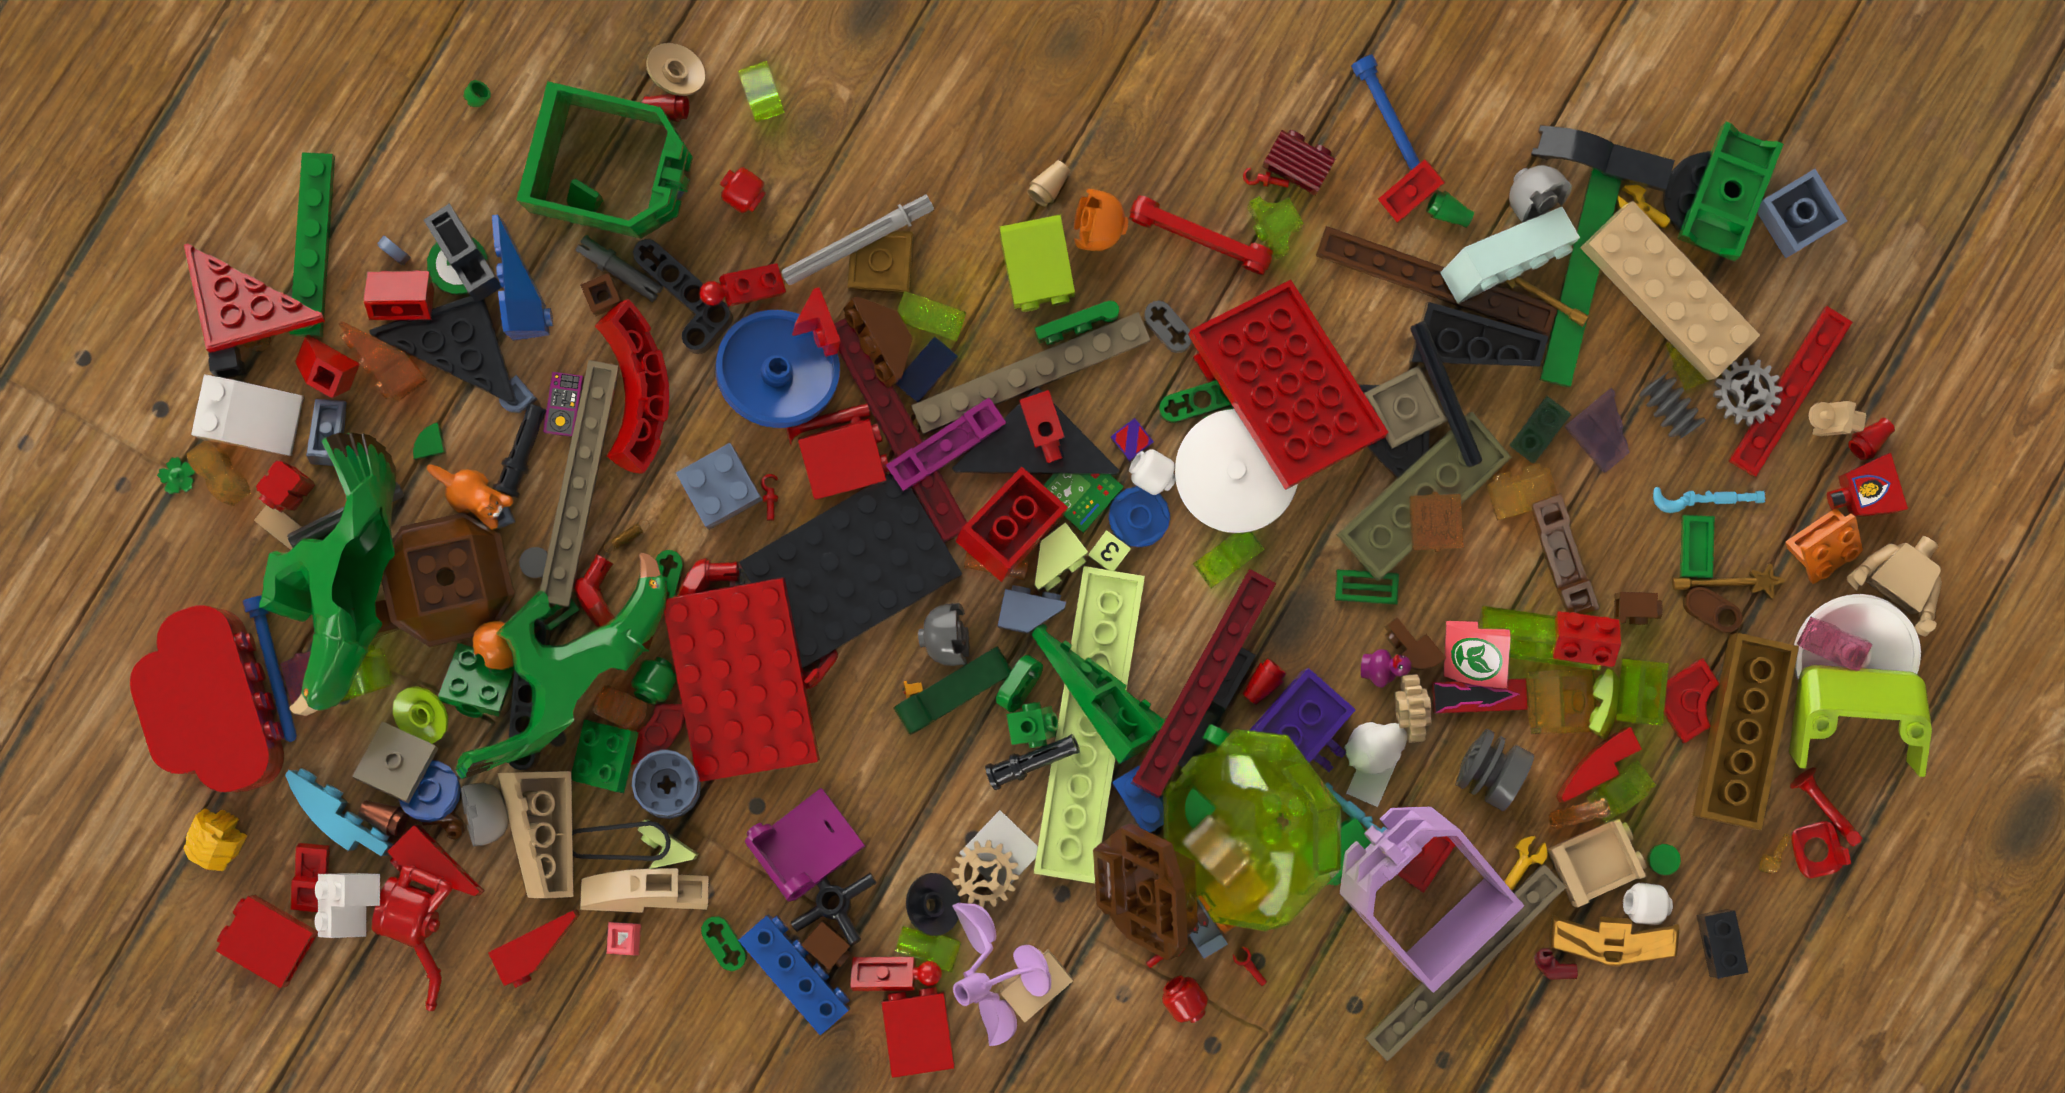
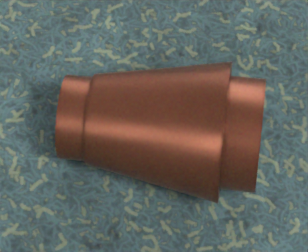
M365 800L362 803L358 813L360 818H363L387 836H399L403 832L408 820V815L403 812L401 807L371 802L369 800Z

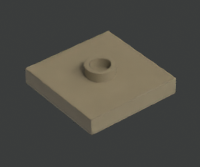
M1420 366L1364 393L1389 432L1386 435V439L1391 449L1447 421Z
M382 722L352 777L409 804L438 748L429 742Z

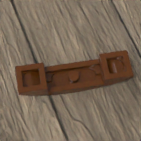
M1559 493L1532 503L1531 507L1540 543L1566 612L1585 615L1600 609L1591 581L1586 577L1569 526L1571 521L1562 494Z

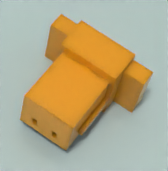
M907 681L903 682V693L906 694V698L923 691L921 682L907 684Z

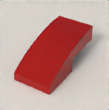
M298 843L296 846L295 877L291 882V910L318 912L315 885L318 881V874H328L329 845Z

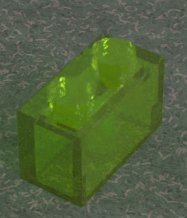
M1622 658L1616 720L1639 724L1663 725L1669 663Z

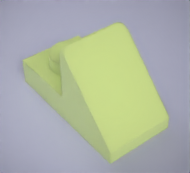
M642 826L637 829L643 834L641 840L655 849L659 845L663 847L658 855L664 851L666 839L660 829L654 826ZM669 834L671 842L668 854L662 859L654 861L649 869L694 860L698 857L699 853Z

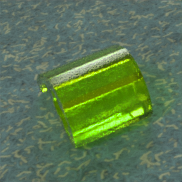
M767 61L738 71L756 123L785 113Z

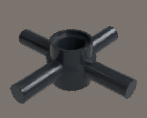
M869 873L844 889L840 886L831 885L828 878L825 877L817 884L820 890L816 897L817 906L791 921L794 930L798 932L824 916L828 919H836L850 946L860 942L861 938L848 916L851 909L850 899L875 885L877 882L874 876ZM834 895H838L840 898L839 905L835 909L829 910V899Z

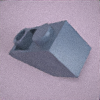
M1013 585L1012 590L1005 589L998 627L1028 634L1036 629L1037 626L1042 625L1065 610L1066 602L1060 601L1061 595L1043 592L1042 597L1031 595V589Z

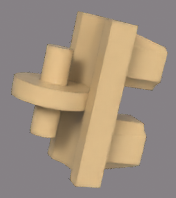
M1850 401L1816 403L1809 411L1810 423L1815 427L1812 434L1829 436L1850 434L1851 431L1861 432L1864 430L1866 413L1855 411L1856 403Z

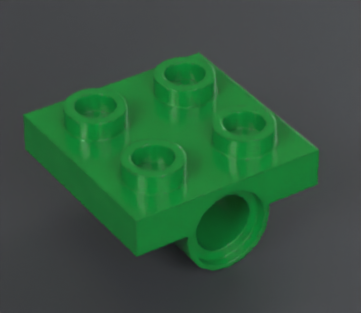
M458 643L438 698L442 703L456 706L457 711L468 717L480 718L483 713L499 717L514 677V664L512 667L503 670L488 668L485 665L483 656L474 654L472 646Z
M584 719L571 771V780L624 793L639 732Z

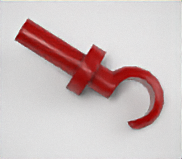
M1247 168L1243 173V179L1248 185L1264 182L1263 186L1265 187L1273 184L1288 188L1290 180L1273 177L1272 172L1268 171L1265 175L1258 174L1257 179L1254 181L1247 179V173L1251 168Z
M767 474L761 480V487L767 492V495L763 496V502H767V521H774V502H778V495H774V488H769L765 485V480L773 478L777 481L778 477L774 474Z

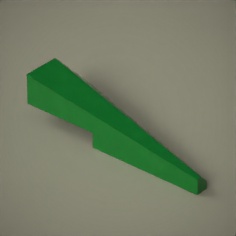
M1045 624L1037 626L1031 635L1118 763L1125 762L1148 747L1157 737L1167 717L1163 719L1150 709L1151 703L1143 699L1140 702L1125 690L1127 685L1088 657L1084 660L1071 650L1072 644L1065 640L1061 643L1046 631L1047 626Z

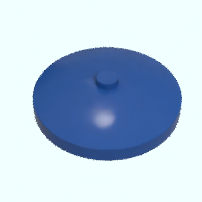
M765 310L753 313L734 324L720 343L715 365L716 380L720 392L733 410L753 423L772 428H787L801 425L818 416L828 406L835 394L840 374L838 354L826 357L822 347H817L813 331L796 336L792 335L795 322L800 314L785 310Z

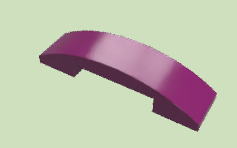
M988 397L965 412L956 421L888 463L886 467L902 491H905L977 445L1006 424V421Z

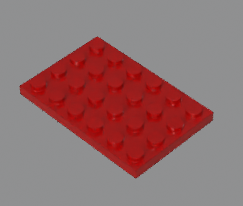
M1291 279L1191 329L1188 333L1191 341L1285 490L1388 435V430Z
M785 577L667 598L664 616L694 767L697 770L700 782L820 761Z

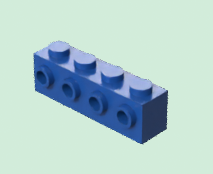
M768 914L738 941L816 1032L822 1035L850 1010V1007L847 1005L850 999L840 987L832 988L826 981L830 976L819 963L813 966L806 957L809 952L801 946L802 943L798 939L793 942L785 933L789 930L786 924L777 915L772 918Z

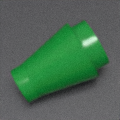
M1435 191L1426 208V212L1431 214V218L1461 225L1465 228L1469 226L1474 216V211L1468 209L1447 191Z

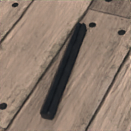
M1424 321L1412 325L1410 330L1465 464L1468 467L1475 466L1482 462V457L1427 323Z

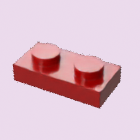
M1424 159L1379 197L1378 200L1394 220L1399 223L1446 182L1428 160Z

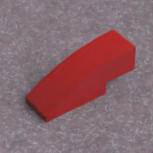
M1625 727L1593 748L1576 765L1563 783L1556 796L1558 801L1565 802L1620 775L1614 763L1642 750L1632 728Z

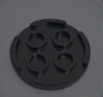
M1711 151L1697 153L1685 158L1671 172L1666 192H1663V204L1666 215L1671 219L1670 223L1678 232H1680L1686 214L1692 206L1710 160ZM1728 182L1724 186V192L1728 197L1737 198L1739 196V187L1735 183Z

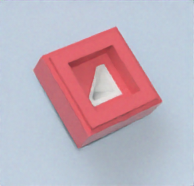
M608 922L606 954L639 955L641 924Z

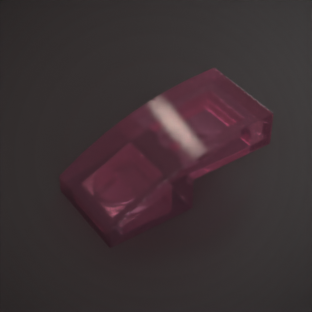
M1810 617L1797 642L1798 646L1855 671L1860 670L1873 645L1867 639L1842 631L1836 625L1814 617Z

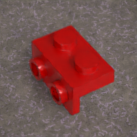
M1557 611L1555 618L1556 642L1553 649L1554 659L1608 667L1615 666L1621 647L1619 619Z

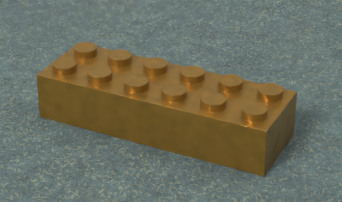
M1742 633L1729 634L1692 816L1752 830H1762L1799 646Z

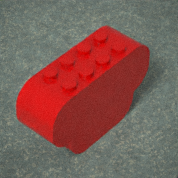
M196 605L174 612L163 621L158 630L156 642L158 651L142 657L135 664L130 675V691L153 761L161 769L170 773L197 774L204 785L219 792H246L269 784L278 776L284 763V750L281 740L284 739V734L278 721L275 722L271 710L275 709L274 701L271 694L265 692L262 681L266 679L262 665L256 663L253 651H256V644L252 634H247L243 622L235 614L224 609Z

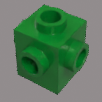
M1040 702L1027 703L1022 705L1023 710L1006 714L1012 745L1028 743L1029 748L1048 745L1047 739L1056 737L1058 718L1053 712L1052 706L1041 707Z

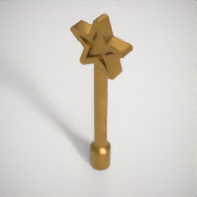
M1525 271L1514 279L1502 282L1511 291L1515 289V284L1519 285L1567 314L1570 320L1582 327L1589 318L1588 315L1580 310L1568 307L1522 279L1521 277L1524 276Z
M1767 564L1763 572L1751 570L1749 573L1753 578L1690 579L1689 577H1677L1672 579L1673 590H1689L1691 587L1754 585L1750 590L1751 593L1763 590L1768 598H1774V586L1785 582V580L1773 576V564Z

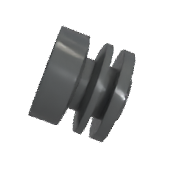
M1485 729L1466 752L1461 762L1455 785L1464 789L1473 779L1469 789V793L1472 795H1476L1485 785L1487 790L1484 801L1501 811H1505L1524 783L1534 761V754L1518 745H1514L1506 754L1502 753L1506 738L1499 736L1491 746L1495 732Z

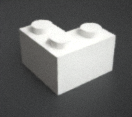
M318 874V881L315 885V895L318 899L315 927L318 931V937H366V906H380V874Z

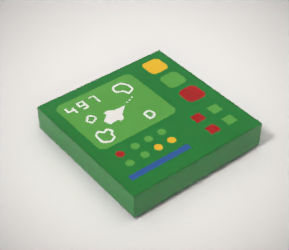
M1053 474L1044 484L1050 492L1068 507L1063 517L1083 534L1124 488L1110 474Z

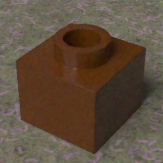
M609 273L580 285L595 317L608 312L618 303L622 302L614 280ZM601 292H608V300L599 301V294Z

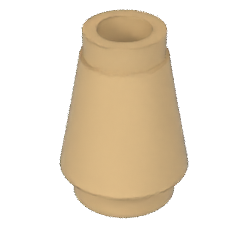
M1057 160L1030 182V188L1027 190L1029 196L1041 206L1053 203L1067 176L1070 174V169L1063 162Z

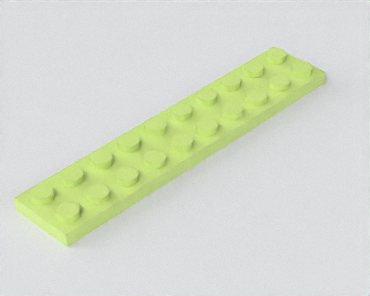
M1084 566L1071 650L1084 660L1089 657L1127 685L1145 576ZM1064 683L1055 741L1073 734L1078 742L1080 753L1073 754L1051 764L1034 874L1095 884L1093 849L1102 843L1115 757Z

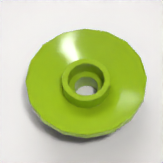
M419 686L407 687L397 694L393 702V716L400 730L431 744L443 738L448 729V715L445 706L435 694Z

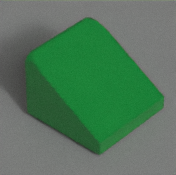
M575 178L570 183L566 202L571 207L596 212L603 199L597 191Z

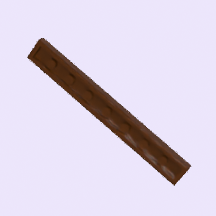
M1328 226L1325 227L1316 253V257L1546 336L1550 333L1557 312V308L1546 302L1497 285L1458 304L1440 273L1445 267Z

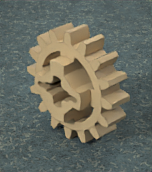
M1417 674L1404 675L1401 677L1400 682L1401 691L1395 692L1396 719L1399 722V728L1405 729L1409 743L1423 742L1426 736L1425 726L1432 724L1430 697H1428L1427 689H1422V686H1420V679Z
M987 840L985 847H981L980 843L975 841V849L973 851L965 846L963 850L966 856L964 858L956 856L955 860L960 863V867L952 868L951 872L959 874V878L952 883L953 885L962 886L958 893L959 896H963L966 893L969 895L968 904H972L977 899L979 900V905L984 908L986 901L990 900L991 905L995 907L997 906L996 898L1000 897L1006 901L1008 897L1005 891L1014 892L1016 890L1010 883L1011 880L1019 879V875L1012 873V869L1019 865L1016 862H1009L1008 859L1013 854L1011 851L1006 854L1001 852L1003 844L1000 843L995 849L992 848L991 840ZM991 853L998 857L993 861H983L978 854ZM969 862L973 872L972 878L966 882L965 868ZM997 864V867L991 873L992 881L989 882L987 879H984L974 884V881L978 878L977 876L981 873L978 869L981 865L986 869ZM1005 866L1006 880L1002 886L998 880L999 870ZM979 886L988 887L993 894L982 895L974 892V890Z

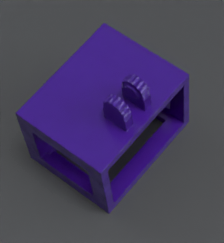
M1307 668L1296 676L1241 741L1286 781H1294L1312 759L1327 772H1330L1334 767L1329 760L1319 754V751L1326 745L1336 756L1342 758L1346 754L1331 738L1356 709L1313 671Z

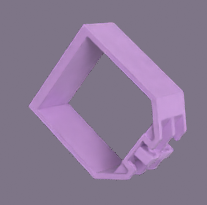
M1432 807L1390 808L1380 818L1387 827L1384 832L1381 833L1372 825L1364 833L1371 842L1366 849L1356 841L1345 851L1340 894L1404 967L1434 993L1516 915L1524 905L1461 830ZM1448 836L1484 879L1408 952H1405L1373 916L1376 891L1388 880L1390 881L1422 851L1421 848L1433 837Z

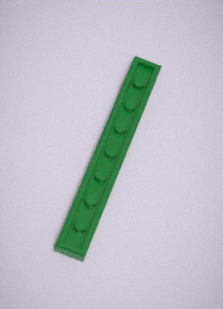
M1594 168L1591 169L1576 229L1580 239L1572 245L1573 251L1570 253L1559 301L1572 309L1576 308L1586 315H1589L1600 268L1580 247L1613 216L1622 181L1604 176ZM1557 309L1539 380L1568 388L1571 387L1586 323L1582 327L1570 320L1567 314Z

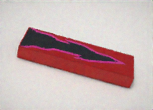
M1508 679L1507 688L1484 687L1460 681L1432 683L1433 714L1528 710L1526 679Z

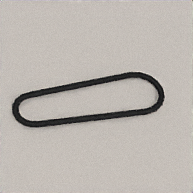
M652 821L572 830L573 836L574 834L654 826L661 830L666 839L664 851L657 856L578 854L573 851V856L579 859L656 861L668 854L671 840L667 830L659 823Z

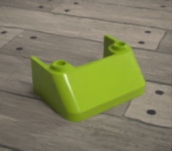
M1811 665L1802 670L1798 679L1789 754L1799 768H1806L1810 739L1830 737L1836 731L1838 716L1900 720L1899 735L1905 743L1909 744L1906 762L1919 777L1926 776L1932 726L1926 685L1919 675L1909 671Z

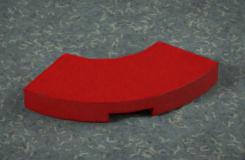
M682 704L655 705L653 716L647 725L637 731L639 734L631 765L638 764L649 753L667 750L674 743L685 722Z

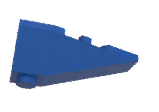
M498 214L492 215L494 248L496 256L501 257L502 263L497 264L496 272L500 285L504 288V291H498L503 332L513 341L549 336V327L553 326L551 308H546L503 219Z

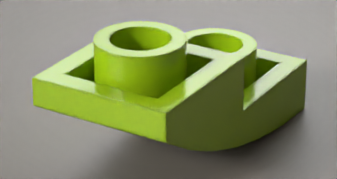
M1609 668L1606 669L1604 675H1599L1594 683L1593 696L1601 705L1593 710L1589 719V729L1595 735L1607 740L1613 727L1620 700V678Z

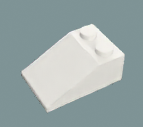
M204 374L191 435L203 440L292 456L304 396Z

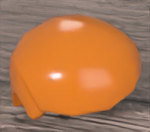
M500 621L484 623L478 627L473 635V649L475 655L480 654L483 656L486 667L503 670L513 666V656L506 640L496 634L505 624Z

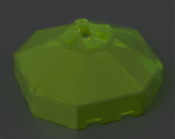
M1234 729L1215 752L1193 756L1182 768L1183 774L1177 781L1170 782L1163 790L1164 838L1173 844L1175 851L1195 861L1197 897L1202 896L1210 906L1207 913L1214 923L1268 931L1288 925L1341 870V805L1288 735ZM1193 786L1217 806L1216 810L1196 831L1189 825L1185 815L1186 798ZM1282 813H1284V818L1289 821V824L1284 826V830L1282 829V824L1277 822V818L1282 817Z

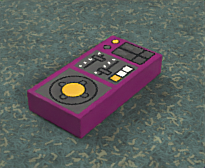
M552 372L543 430L545 434L572 437L584 383L583 376Z

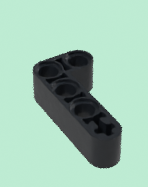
M650 239L639 241L633 250L634 259L639 266L695 315L682 331L683 343L694 354L707 352L730 327L733 319L731 310L723 300L715 306L706 305L701 299L694 303L687 301L688 292L695 288L700 289L703 283L655 241ZM647 250L654 254L660 262L658 267L650 259H645L643 256L644 251ZM672 268L679 270V277L676 281L666 282L664 280V274L667 270ZM714 309L725 310V317L721 322L715 323L710 321V314ZM697 331L703 332L705 334L703 343L697 346L691 345L689 342L691 334Z

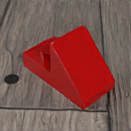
M817 287L813 289L796 320L792 335L796 336L813 331L817 347H822L827 357L838 353L841 340L821 289Z

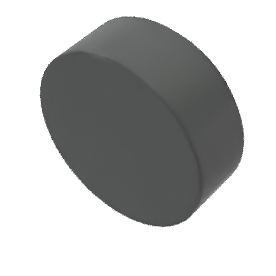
M531 547L525 550L519 561L522 572L531 578H542L548 552L539 547Z

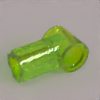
M903 926L895 952L923 961H933L938 964L940 969L953 972L962 942L944 935L929 936L921 933L919 930Z

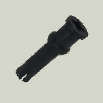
M533 404L527 405L509 457H505V460L502 461L503 470L498 483L494 484L492 489L506 493L511 497L519 498L520 493L518 489L524 474H528L529 466L527 462L542 420L546 414V409Z
M1071 734L1068 737L1021 756L1013 753L1009 756V759L995 765L992 763L986 764V774L991 786L997 791L1001 789L1003 784L1016 779L1019 781L1024 780L1027 777V773L1080 753V748L1075 736Z

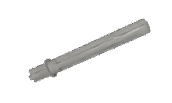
M925 194L903 207L901 204L897 205L898 209L888 213L886 216L781 271L783 278L788 285H792L905 225H908V227L912 226V221L934 210L929 197Z

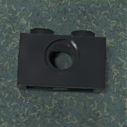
M1724 909L1696 915L1709 976L1719 979L1749 973L1735 910Z

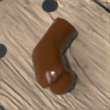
M454 811L442 820L431 823L422 822L423 826L440 824L448 833L447 837L453 840L459 839L465 831L463 820Z

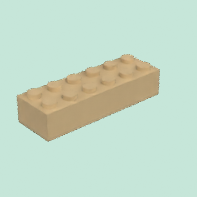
M1633 201L1619 209L1580 247L1706 381L1717 378L1760 336Z

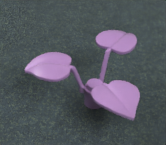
M956 903L952 906L972 946L982 955L970 970L963 973L965 978L953 985V992L957 1001L963 1006L979 1002L980 1014L988 1033L989 1046L999 1045L1008 1041L1015 1034L1017 1019L1010 1004L1006 1000H1000L997 993L989 991L992 985L1021 974L1025 988L1034 996H1043L1051 989L1049 968L1046 959L1037 948L1031 945H1022L1016 948L1013 953L1014 960L1018 966L1017 969L991 980L984 973H975L993 951L991 942L996 940V929L992 918L983 907L976 904Z

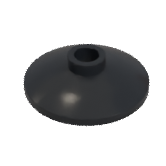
M928 873L921 875L911 884L906 897V910L911 923L917 930L929 936H939L949 932L957 923L958 916L952 905L961 903L957 888L950 879L938 873ZM927 901L930 904L929 910L927 908Z

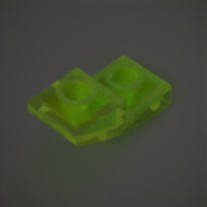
M906 291L903 293L898 308V313L904 324L956 342L967 313Z
M1252 532L1234 533L1194 562L1193 565L1209 587L1213 588L1265 549Z

